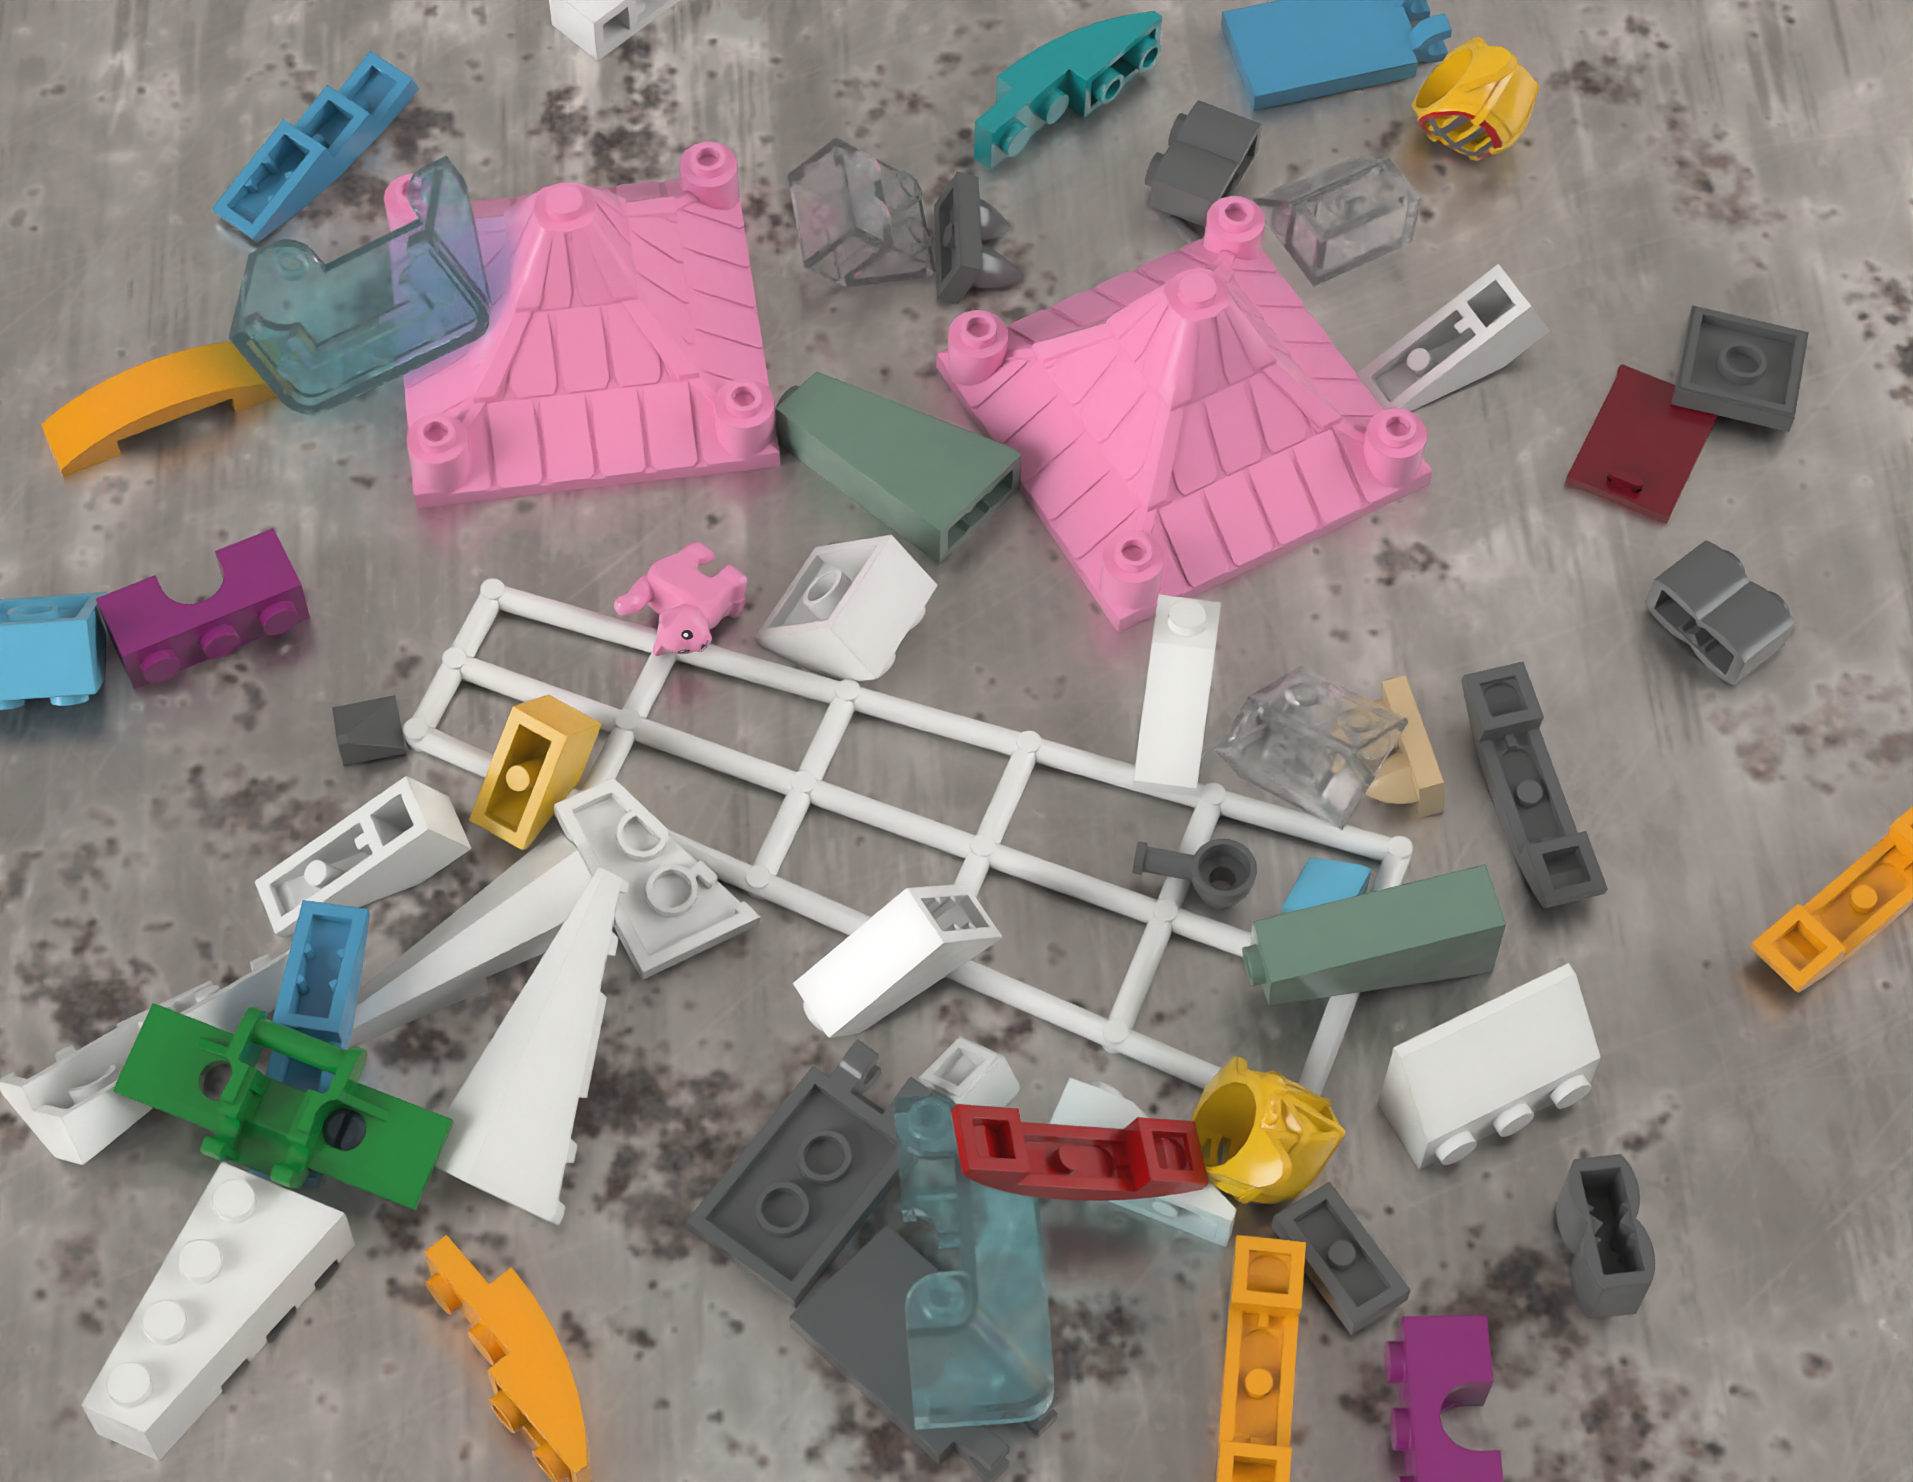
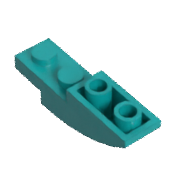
M1155 11L1124 15L1088 25L1042 45L997 76L996 104L975 121L974 159L991 171L1007 156L1013 157L1020 153L1026 146L1029 138L1046 123H1055L1063 115L1067 106L1085 118L1101 103H1110L1118 95L1123 84L1139 71L1145 72L1149 70L1157 61L1162 49L1160 44L1162 16Z

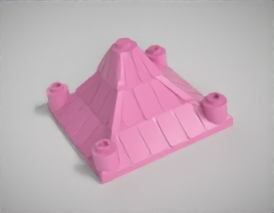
M717 142L694 144L685 150L680 158V178L668 179L664 182L650 181L622 184L612 188L563 182L543 187L530 195H521L516 198L502 197L475 200L464 204L457 202L445 204L440 184L432 177L424 174L410 173L398 177L389 184L385 190L384 204L391 238L408 421L406 444L412 469L417 509L780 467V451L775 420V399L768 383L739 196L738 161L734 152L727 146Z
M1229 196L1213 203L1207 212L1203 238L1183 246L1182 249L1176 252H1170L1147 262L1136 270L1127 271L1100 283L1091 290L1082 291L1062 300L1051 308L1040 310L1015 321L1008 327L997 315L988 311L972 310L962 313L953 320L949 327L948 348L938 352L936 356V368L982 435L1012 447L1022 454L1021 492L1118 633L1155 616L1158 594L1193 598L1430 485L1433 470L1423 458L1427 442V429L1423 421L1416 414L1405 409L1389 408L1383 410L1368 388L1361 383L1358 375L1340 351L1330 342L1331 339L1313 315L1306 310L1303 302L1288 282L1282 278L1276 266L1262 249L1265 215L1260 206L1245 197Z

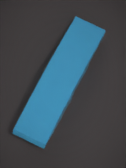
M370 51L338 91L326 85L294 126L283 119L211 210L253 241L259 243L299 213L341 176L383 133L420 88L411 77Z
M302 900L272 1021L348 1050L353 1030L370 919L368 909ZM271 1051L265 1076L305 1092L310 1089L326 1093L335 1075ZM249 1168L251 1174L271 1181L270 1176ZM311 1171L302 1186L320 1188L323 1176Z

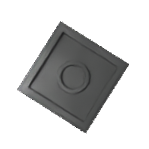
M1692 305L1687 319L1671 404L1790 432L1795 419L1809 332Z

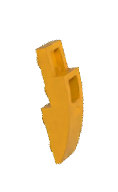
M445 1235L424 1251L431 1277L425 1281V1284L431 1295L446 1313L451 1315L459 1309L473 1327L467 1331L471 1341L482 1356L493 1365L488 1369L494 1396L488 1399L491 1408L512 1433L523 1428L538 1447L532 1451V1454L539 1466L553 1482H563L565 1479L568 1482H592L590 1449L579 1394L568 1359L551 1323L534 1295L512 1267L489 1284L451 1239Z

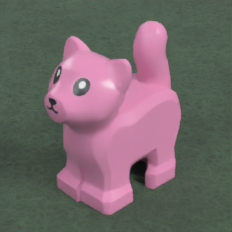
M698 541L686 545L678 554L657 560L651 565L648 573L638 579L631 587L629 593L621 595L615 600V611L621 616L640 612L646 603L655 612L660 614L657 639L653 647V655L655 656L669 652L676 654L703 652L712 640L709 629L717 626L720 620L726 616L735 619L742 614L746 602L747 577L730 564L712 577L701 573L697 569L698 566L711 562L715 559L714 552Z

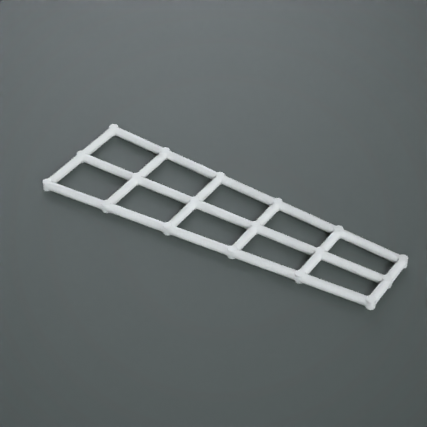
M494 578L487 579L481 584L479 597L451 648L443 653L442 664L413 717L403 727L406 745L410 750L414 752L424 751L485 778L494 756L493 753L435 729L460 682L464 680L523 702L549 694L601 722L600 729L610 732L581 791L573 788L566 799L606 780L615 779L634 741L785 794L786 797L753 865L669 830V836L697 862L701 860L718 876L719 880L747 891L751 898L757 900L766 899L849 936L867 922L871 916L776 876L810 804L964 858L965 861L954 884H967L975 897H977L990 867L1147 923L1108 1019L973 960H969L945 977L1102 1045L1108 1053H1121L1202 1089H1205L1206 1085L1219 1072L1221 1067L1133 1030V1026L1172 932L1243 957L1242 948L1250 946L1252 933L1183 909L1182 907L1192 881L1167 876L1158 899H1154L1000 844L1035 763L1195 808L1177 851L1181 853L1195 855L1202 845L1209 842L1221 815L1382 861L1370 891L1374 892L1401 885L1413 852V844L1405 836L1398 835L1392 838L1226 791L1218 783L1212 782L1206 785L1198 783L1196 797L1132 788L1134 764L1046 740L1034 731L1018 732L863 688L852 679L838 681L709 644L703 652H692L689 654L669 652L655 656L653 655V647L657 639L658 629L507 587L500 580ZM499 611H505L651 653L622 710L474 658ZM675 661L830 704L798 772L646 719ZM855 711L1011 756L976 835L821 781ZM1361 992L1331 996L1298 1080V1084L1318 1096H1321Z

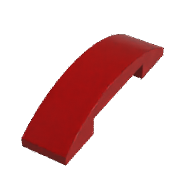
M957 1104L951 1109L962 1175L974 1182L996 1190L1044 1199L1113 1201L1182 1194L1202 1190L1209 1184L1195 1121L1137 1117L1124 1129L1021 1122L1019 1108Z

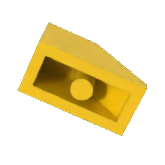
M549 694L513 706L469 821L521 850L528 848L553 816L554 804L565 800L579 782L602 723Z

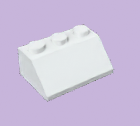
M1567 963L1393 1048L1378 1106L1419 1170L1439 1160L1442 1165L1455 1163L1471 1153L1477 1146V1141L1495 1132H1498L1501 1137L1514 1134L1532 1121L1535 1116L1534 1113L1552 1104H1555L1558 1109L1566 1108L1582 1099L1591 1090L1590 1084L1601 1056L1576 973L1570 964Z

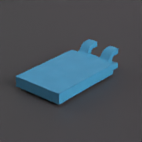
M1277 0L1222 12L1221 19L1223 34L1253 111L1416 77L1418 62L1432 63L1445 59L1448 50L1443 40L1451 38L1452 29L1445 13L1430 17L1431 10L1426 0ZM1422 20L1412 28L1410 21Z

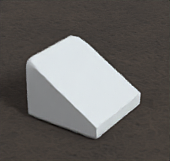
M962 1036L917 1079L918 1082L932 1091V1098L950 1113L951 1109L957 1104L1005 1107L1020 1090L1019 1083L1003 1055Z

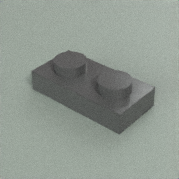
M1330 1181L1274 1215L1271 1226L1280 1239L1306 1242L1304 1271L1351 1335L1408 1300L1410 1288Z

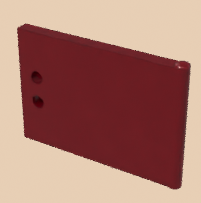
M1621 364L1617 370V377L1567 475L1565 483L1667 524L1719 415L1672 405L1674 384Z

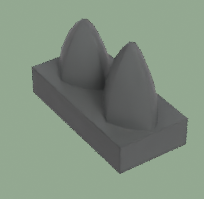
M957 171L934 204L937 299L959 304L971 287L986 289L1006 287L1021 281L1024 278V274L1003 255L982 245V241L995 239L1007 233L1011 229V225L996 208L985 200L980 199L979 177Z

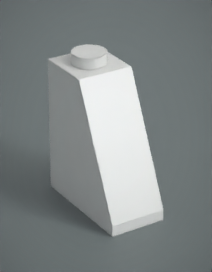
M967 884L906 888L793 984L804 1000L803 1008L808 1019L815 1027L825 1032L828 1038L860 1034L1002 938V935Z

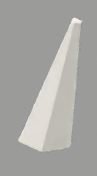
M555 831L359 989L350 1046L360 1044L489 989L486 977L546 953L592 879L578 848L561 831Z
M598 867L444 1116L452 1119L454 1123L435 1167L558 1226L565 1211V1205L559 1201L566 1163H574L577 1144L571 1139L578 1099L587 1098L607 999L600 991L607 956H615L619 939L612 932L619 893H628L630 883Z
M290 950L273 960L266 954L251 961L252 972L221 990L218 985H214L210 980L158 1005L235 1034L244 1014L251 1006L265 1010L267 1014L276 1008ZM150 1009L117 1023V1028L79 1050L70 1045L55 1052L57 1062L29 1079L18 1077L15 1072L0 1078V1090L3 1096L55 1158L84 1165L153 1109L150 1106L113 1092L118 1077Z

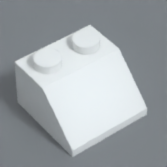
M892 534L818 546L814 548L754 639L761 647L824 677L838 681L844 679H852L854 681L874 680L882 676L892 666L896 657L894 652L907 632L922 620L926 612L925 604L938 585Z

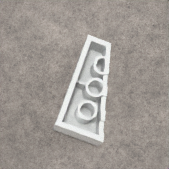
M221 1162L81 1404L97 1434L160 1461L222 1393L221 1385L245 1359L250 1362L267 1343L266 1336L292 1307L297 1310L316 1289L314 1283L334 1261L340 1263L355 1246L345 1213Z

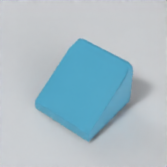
M1309 857L1284 902L1281 912H1293L1365 894L1372 869L1360 864Z

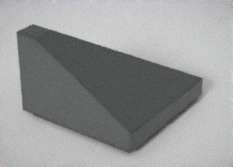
M395 695L332 707L336 738L343 766L406 753Z

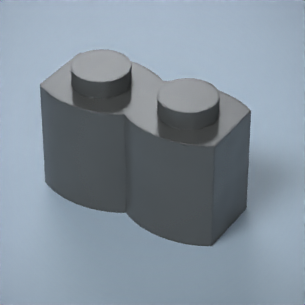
M1200 100L1195 103L1188 115L1180 113L1170 131L1168 139L1169 148L1165 154L1157 152L1149 164L1145 176V185L1151 187L1149 206L1205 227L1207 212L1211 205L1221 198L1234 196L1235 191L1242 184L1258 153L1262 124Z
M1707 540L1655 578L1645 600V604L1664 628L1680 640L1688 643L1708 669L1731 685L1738 683L1785 646L1796 623L1790 614L1786 602L1778 594L1767 591L1760 585L1751 582L1745 573L1741 561L1733 553L1723 550Z
M1622 1154L1574 1159L1557 1200L1556 1217L1559 1231L1565 1244L1574 1254L1570 1273L1573 1294L1580 1309L1588 1319L1636 1314L1655 1273V1254L1651 1239L1644 1226L1636 1218L1640 1206L1639 1185L1632 1167Z

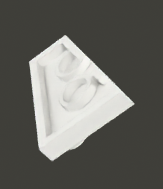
M614 778L554 804V814L566 837L578 848L591 876L593 877L598 867L630 882L628 893H619L613 926L641 980L759 925L761 916L745 901L740 903L717 881L718 876L701 860L697 862L669 836V830Z

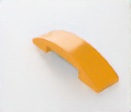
M237 340L213 343L171 353L121 372L68 402L43 422L41 426L64 477L120 456L121 453L117 441L228 399H230L235 412L291 392L292 388L269 340Z
M1913 806L1890 825L1887 835L1814 898L1804 906L1798 903L1752 942L1750 948L1797 993L1808 988L1845 962L1913 904Z
M1236 1235L1223 1367L1216 1482H1290L1292 1454L1290 1438L1298 1321L1302 1308L1306 1242Z

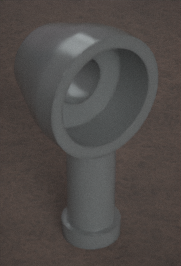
M1215 839L1202 845L1195 855L1148 847V843L1138 841L1132 869L1133 874L1142 875V872L1192 881L1196 892L1203 902L1213 909L1225 910L1233 907L1243 900L1254 886L1257 874L1256 860L1251 851L1237 841ZM1222 880L1229 883L1231 888L1221 890L1215 888L1211 883Z

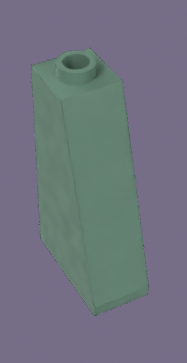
M816 371L800 386L790 387L781 396L776 405V432L778 444L939 565L1020 489L1022 454L1012 447Z
M1483 864L1253 921L1250 946L1243 947L1242 953L1251 985L1262 984L1268 1005H1276L1493 972L1506 923L1487 866Z

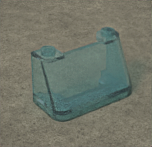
M447 156L422 167L412 175L409 181L407 200L419 219L342 257L324 264L316 252L307 244L291 239L274 241L248 254L228 339L277 397L291 410L306 415L327 412L459 349L485 334L491 316V297L469 189L464 178Z
M933 1095L894 1097L903 1222L917 1221V1217L922 1218L935 1229L939 1248L960 1247L962 1271H947L926 1275L915 1282L907 1293L905 1310L915 1430L1022 1423L1034 1420L1047 1411L1053 1402L1054 1368L1039 1198L996 1190L974 1182L962 1175L951 1109L957 1104L945 1097Z

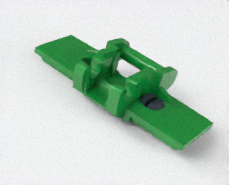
M152 1003L113 1092L215 1133L213 1137L207 1135L204 1138L200 1148L201 1153L222 1162L232 1161L268 1175L271 1181L291 1189L301 1188L312 1171L414 1211L418 1207L454 1123L450 1118L358 1083L366 1063L367 1050L355 1045H351L346 1050L267 1019V1012L255 1006L248 1008L235 1034ZM262 1047L334 1074L335 1076L327 1092L320 1093L310 1089L305 1092L263 1075L255 1068L263 1051ZM217 1065H231V1078L222 1092L221 1100L209 1099L204 1092L203 1083L205 1076L209 1070Z

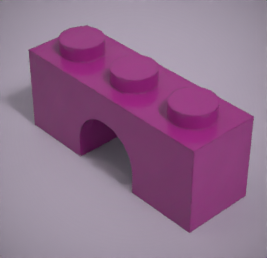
M274 528L215 551L223 582L219 590L205 601L195 604H183L170 599L163 592L156 575L96 598L106 630L134 689L149 683H160L169 680L183 669L208 659L226 657L240 646L267 635L285 633L297 623L310 618L302 584Z
M1487 1315L1403 1316L1395 1341H1386L1384 1355L1387 1383H1398L1400 1408L1391 1409L1390 1433L1393 1451H1404L1406 1476H1398L1397 1482H1504L1501 1450L1476 1451L1461 1447L1446 1434L1440 1418L1442 1413L1455 1407L1484 1406L1494 1382Z

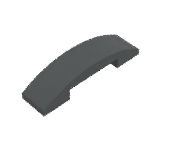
M1524 661L1463 675L1461 681L1465 703L1486 783L1512 852L1536 898L1545 909L1605 894L1608 888L1587 831L1578 833L1542 737L1539 727L1544 715Z

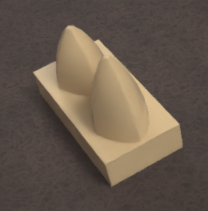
M1405 674L1381 681L1382 699L1361 706L1345 717L1329 736L1330 742L1362 751L1375 752L1395 749L1397 753L1383 759L1367 774L1360 786L1361 793L1386 803H1414L1419 818L1444 812V780L1407 676Z

